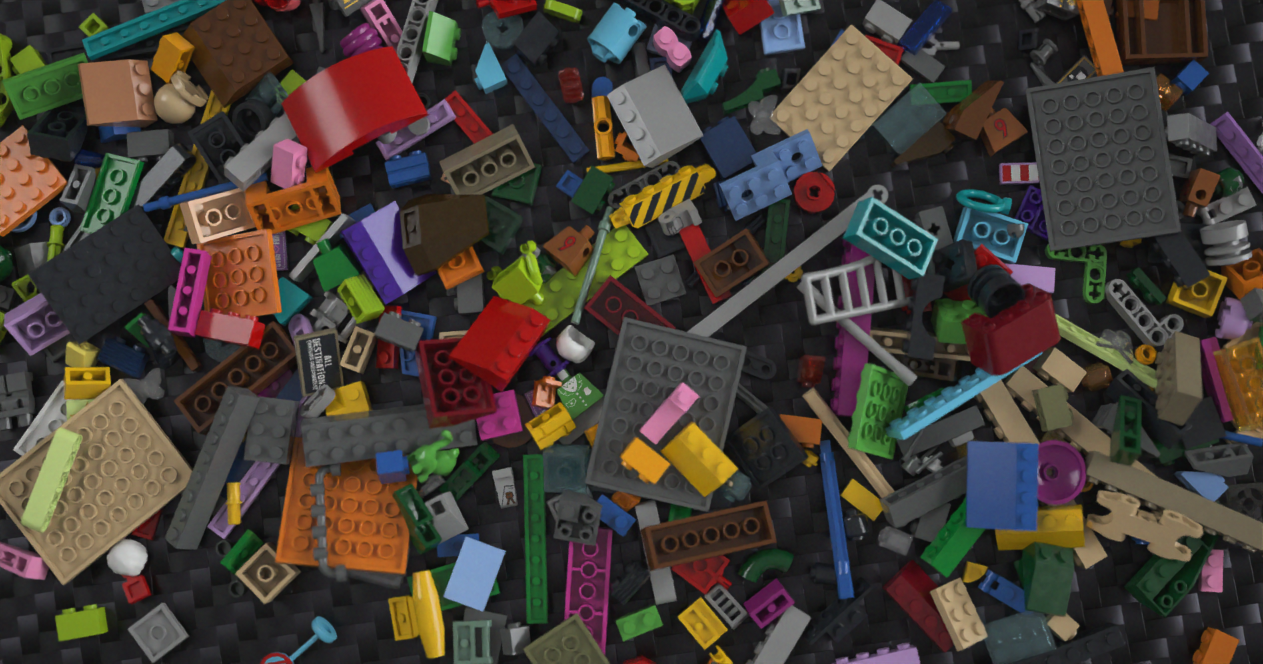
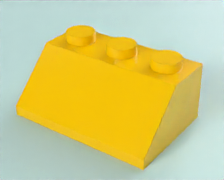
M689 422L660 451L703 497H706L721 486L738 469L694 422Z

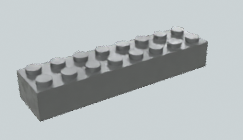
M425 404L301 419L306 467L376 458V453L402 450V454H410L422 445H431L436 441L442 440L444 438L441 436L443 430L450 431L453 440L449 445L439 450L477 445L475 419L451 427L429 429Z

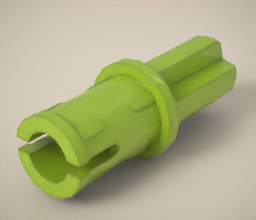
M61 225L50 226V239L47 242V247L49 248L47 261L60 254L64 248L62 243L64 228Z

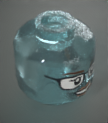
M736 470L721 485V490L725 492L723 497L733 503L735 499L743 501L752 487L749 482L750 478Z

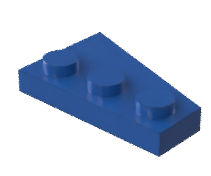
M401 311L402 320L409 322V319L421 323L420 327L424 328L419 341L433 339L437 320L436 316ZM400 348L402 374L419 377L415 352L412 353Z

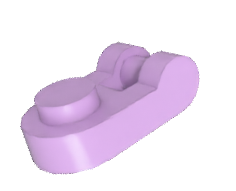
M296 314L291 318L288 328L293 343L294 336L314 332L309 319L304 315Z

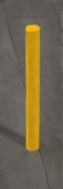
M666 159L665 161H663L662 163H660V164H658V165H662V164L668 162V159ZM638 160L637 162L629 161L596 167L605 173L644 168L646 166L643 165L641 160Z

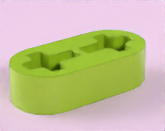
M546 0L543 8L544 12L574 23L580 22L583 13L576 7L555 0Z

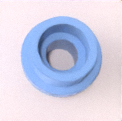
M58 207L51 211L49 220L52 225H61L64 228L70 223L71 215L67 209ZM63 215V220L59 222L58 217Z

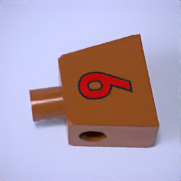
M991 108L980 131V136L988 154L992 156L1025 135L1028 131L1007 108H1003L997 113Z
M1202 168L1190 171L1189 179L1184 181L1179 201L1185 205L1182 213L1183 216L1195 218L1199 208L1208 206L1221 175Z
M588 225L579 233L572 227H567L543 247L558 264L576 276L592 255L593 247L588 240L595 232Z

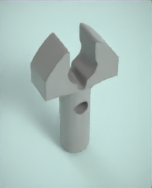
M928 35L920 42V44L929 43L933 46L930 49L922 48L931 57L935 56L937 50H958L960 47L958 41L938 42L935 39V35Z

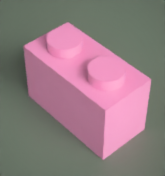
M290 139L274 144L270 182L284 189L304 183L307 147Z

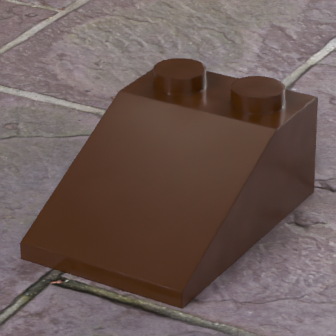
M1001 80L984 82L963 101L952 108L950 112H947L943 119L947 130L963 139L977 140L1004 82Z
M747 228L694 262L716 298L771 265L753 234Z

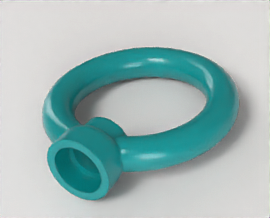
M965 189L959 191L956 195V199L960 204L976 211L986 213L1001 212L1008 215L1011 209L1012 198L1004 197L1001 199L989 192ZM968 197L983 199L994 204H983L975 202L973 200L968 199Z

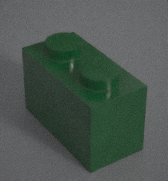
M591 166L571 202L591 214H594L595 211L600 212L605 203L602 199L606 193L610 195L615 186V183H613L615 178L597 167Z

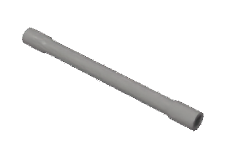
M801 282L797 286V289L804 294L803 285ZM811 284L814 302L826 312L823 295ZM834 306L835 312L840 311L836 306ZM849 318L835 320L893 370L895 375L908 386L916 380L917 376L898 362Z

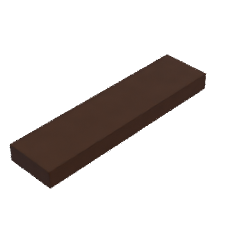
M150 299L144 303L153 317L168 329L170 318L159 302ZM171 333L177 351L189 368L194 372L202 370L204 366L183 336Z

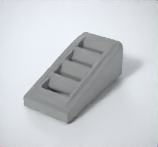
M719 583L704 596L733 630L749 616L733 596ZM722 591L724 594L714 602L713 598ZM728 598L729 601L720 608L718 605ZM733 604L735 607L728 614H725L724 612ZM740 611L741 614L738 615L733 621H731L730 618L736 612Z

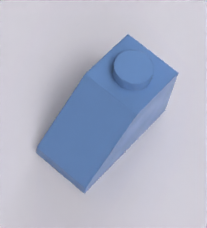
M1176 471L1174 473L1190 492L1213 502L1229 488L1224 483L1225 479L1221 475L1209 472Z

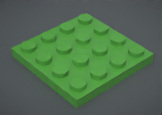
M865 363L861 373L860 390L857 393L856 410L852 416V429L848 435V448L893 460L897 438L888 437L885 429L890 426L889 423L897 418L902 419L908 385L895 375L894 372Z

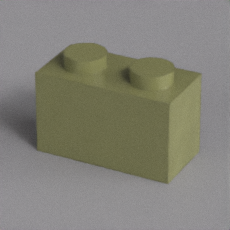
M1062 384L1032 390L1042 431H1050L1073 425V412L1068 408L1066 401L1068 400V393Z

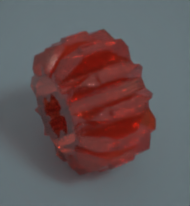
M576 67L565 68V70H560L558 76L564 101L566 103H575L583 100L584 94L578 69Z

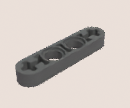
M668 161L614 190L608 197L609 206L613 207L614 210H618L621 206L617 203H612L614 200L613 196L622 197L624 195L623 190H626L627 196L631 195L629 189L633 185L639 186L642 192L644 187L649 186L647 182L649 176H657L660 182L662 176L658 171L661 170L662 174H664L668 170L667 167L670 166L671 168H676L674 172L676 174L680 166L674 161Z

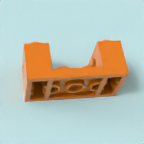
M313 167L306 168V183L272 193L266 181L250 185L246 189V207L257 230L271 229L272 234H276L340 215V195L328 167L318 173H315ZM292 204L299 206L297 210H291L288 207Z

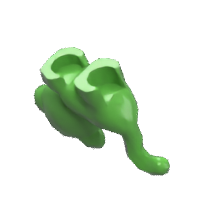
M443 430L441 432V436L444 437L442 440L436 441L431 445H422L416 451L407 455L408 462L421 483L427 481L428 475L431 473L446 477L451 474L455 467L459 449L439 450L449 445L453 440L450 431Z

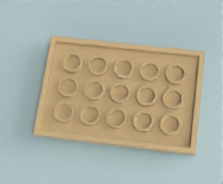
M851 24L768 118L789 137L808 129L822 166L829 172L913 78Z

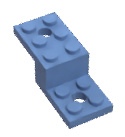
M806 129L751 155L755 165L754 168L719 185L735 221L792 195L788 182L821 167L822 163L811 134ZM801 153L799 159L791 160L793 154ZM745 190H751V194L748 197H741Z

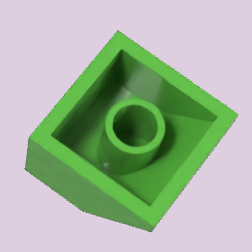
M429 11L422 52L429 63L452 66V60H456L457 57L455 43L456 40L459 41L461 28H458L455 20Z

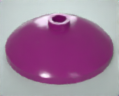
M1051 440L1039 443L1038 500L1056 505L1071 501L1081 492L1086 480V466L1082 456L1073 446L1066 442ZM1048 469L1052 470L1051 476L1047 475Z

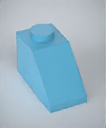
M490 43L485 44L475 70L477 78L474 80L479 90L483 89L485 94L508 83Z

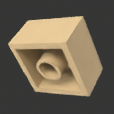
M272 542L265 543L235 573L264 604L271 602L301 572L295 565L275 562L277 547Z

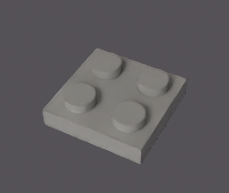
M165 602L128 628L152 663L189 637Z

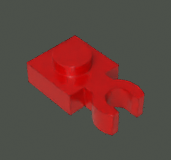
M122 575V577L127 579V582L123 583L122 586L129 604H134L151 595L145 576L137 575L131 577Z

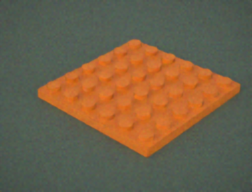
M295 437L275 562L319 567V560L314 561L313 548L318 547V539H313L312 526H317V518H312L311 505H316V497H311L310 484H315L316 473L323 465L306 467L302 437ZM376 458L342 462L341 476H332L331 472L325 474L324 499L329 568L336 569V565L345 564L346 570L405 575L410 533L392 494L394 491L411 483L415 489L417 488L418 476L413 472L410 463V474H406L407 481L381 484Z

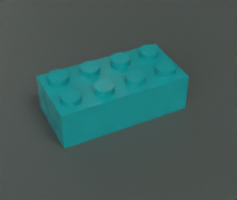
M873 197L858 201L843 239L908 279L924 276L938 241L936 237Z

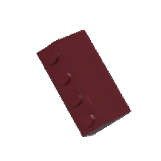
M911 559L882 589L940 650L946 652L954 643L930 591L938 588V586Z

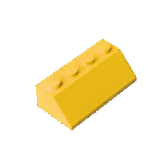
M1082 504L1037 506V531L995 529L998 550H1022L1033 542L1066 548L1085 547Z

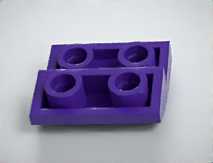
M1030 185L1014 219L1028 223L1026 231L1048 241L1041 190Z

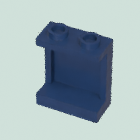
M727 116L718 122V126L712 129L707 127L702 130L704 136L698 139L700 144L702 143L717 168L722 181L730 179L754 165L751 155L755 154L756 151L735 116L730 119Z

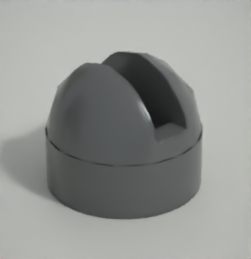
M1007 224L1008 235L1012 238H1015V235L1017 238H1020L1024 233V224Z

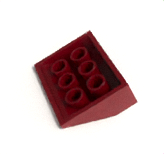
M463 337L418 341L415 357L429 429L451 427L497 412L491 384L449 358V355Z

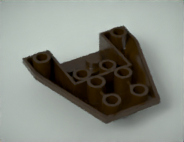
M426 194L408 200L400 210L403 250L417 276L436 271L489 234L484 195Z

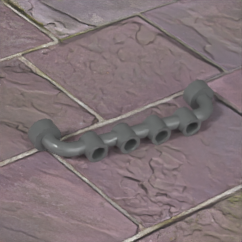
M341 463L323 465L316 473L315 484H310L311 497H316V505H311L312 518H317V526H312L313 539H318V547L313 548L314 561L319 560L320 570L325 576L336 578L337 582L347 581L346 565H336V569H331L327 561L324 476L331 472L332 476H341Z

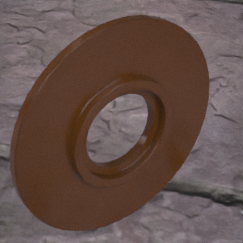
M516 394L524 432L491 439L503 447H518L532 438L525 424L534 418L524 397Z

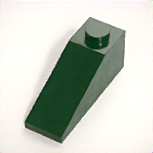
M1124 395L1119 397L1110 442V462L1131 466L1141 454L1142 400Z

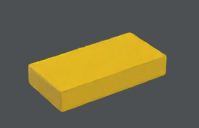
M854 479L848 483L840 494L841 497L872 521L883 510L880 499Z

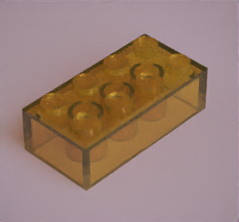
M1259 337L1246 339L1213 351L1226 398L1239 432L1251 431L1262 427L1263 347Z

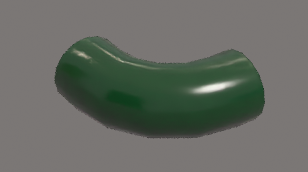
M776 548L760 550L747 558L737 574L756 583L760 575L766 570L775 569L786 573L792 563L794 554Z

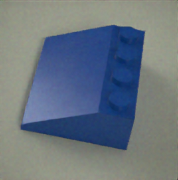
M967 441L966 527L1037 531L1038 444Z

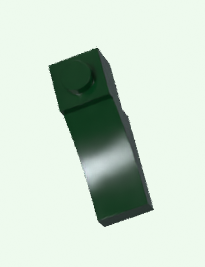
M765 68L758 71L754 79L755 82L746 91L722 103L721 109L723 114L726 115L762 103L764 93L779 89L781 83L776 68L772 70Z
M485 441L440 487L439 491L442 494L450 491L455 502H457L501 455Z
M411 483L394 491L392 496L401 510L410 533V540L418 553L421 555L437 547L442 538L432 524L434 519L413 484Z

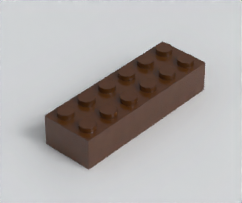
M275 321L271 322L264 329L259 349L241 346L176 398L174 402L199 434L207 436L228 386L249 389L258 395L297 364L293 340L280 324Z
M767 501L652 525L640 530L650 572L777 542Z

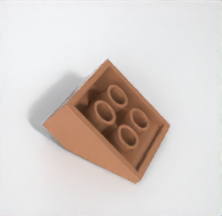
M127 59L78 64L88 126L147 127L157 121L148 61Z

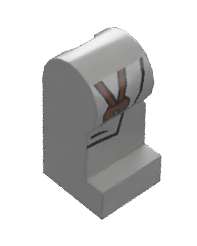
M512 467L492 471L501 509L517 506L518 500Z

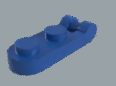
M988 569L985 574L987 577L984 582H980L978 588L1020 613H1033L1032 611L1025 610L1023 588ZM994 580L999 582L996 589L991 587Z

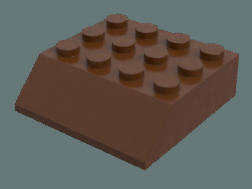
M226 0L190 23L182 37L195 46L191 59L224 108L293 64L252 0Z
M1116 0L1115 13L1118 12L1116 17L1117 50L1122 65L1185 64L1193 59L1200 63L1208 57L1205 0H1159L1157 21L1144 19L1143 0H1133L1134 18H1128L1127 1L1129 0Z

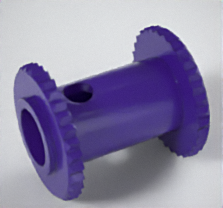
M549 337L539 342L528 356L536 355L549 371L547 376L555 377L566 368L570 361L562 362L549 346L552 340ZM552 362H556L554 367L551 366Z

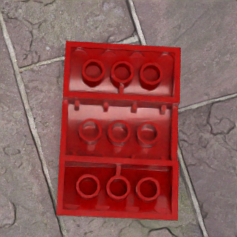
M393 46L363 52L326 68L300 85L281 103L301 145L307 147V157L315 173L354 154L352 150L388 131L393 134L428 115Z

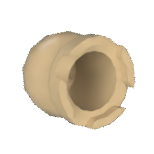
M177 71L171 76L172 83L161 87L154 97V107L157 115L168 123H183L193 116L196 106L202 107L208 99L203 88L200 85L196 87L189 81L191 77L182 71Z

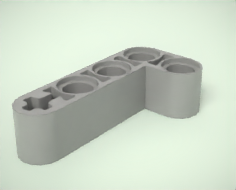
M1115 279L1105 283V298L1144 344L1152 347L1162 346L1168 338L1172 337L1175 331L1180 332L1182 330L1184 322L1179 315H1168L1157 321L1123 280ZM1114 286L1117 287V289L1115 290L1116 293L1112 291L1114 289ZM1126 300L1131 303V310L1126 309ZM1140 316L1145 320L1144 326H1141L1138 322ZM1169 319L1174 323L1173 329L1168 327ZM1153 332L1158 335L1157 343L1152 339Z

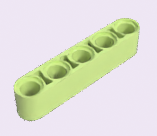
M62 427L56 431L22 516V526L40 533L47 529L82 441L81 434Z

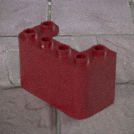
M1027 283L1022 285L1025 291V300L1017 302L1016 305L1000 312L992 319L980 313H974L961 321L971 363L991 375L1000 376L1057 344L1061 338L1052 296L1049 292Z

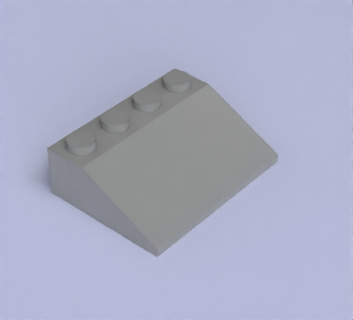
M666 65L626 82L607 94L636 152L646 167L654 168L704 136Z

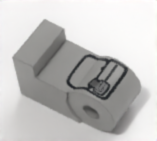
M690 199L668 209L658 218L666 235H674L680 229L691 224L696 226L702 223L699 213Z

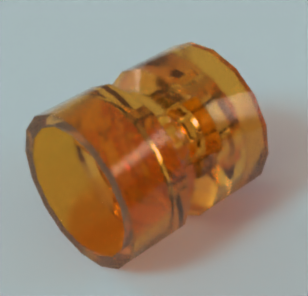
M1159 73L1156 76L1160 105L1163 111H1167L1178 100L1183 90L1175 83L1169 84L1170 79Z

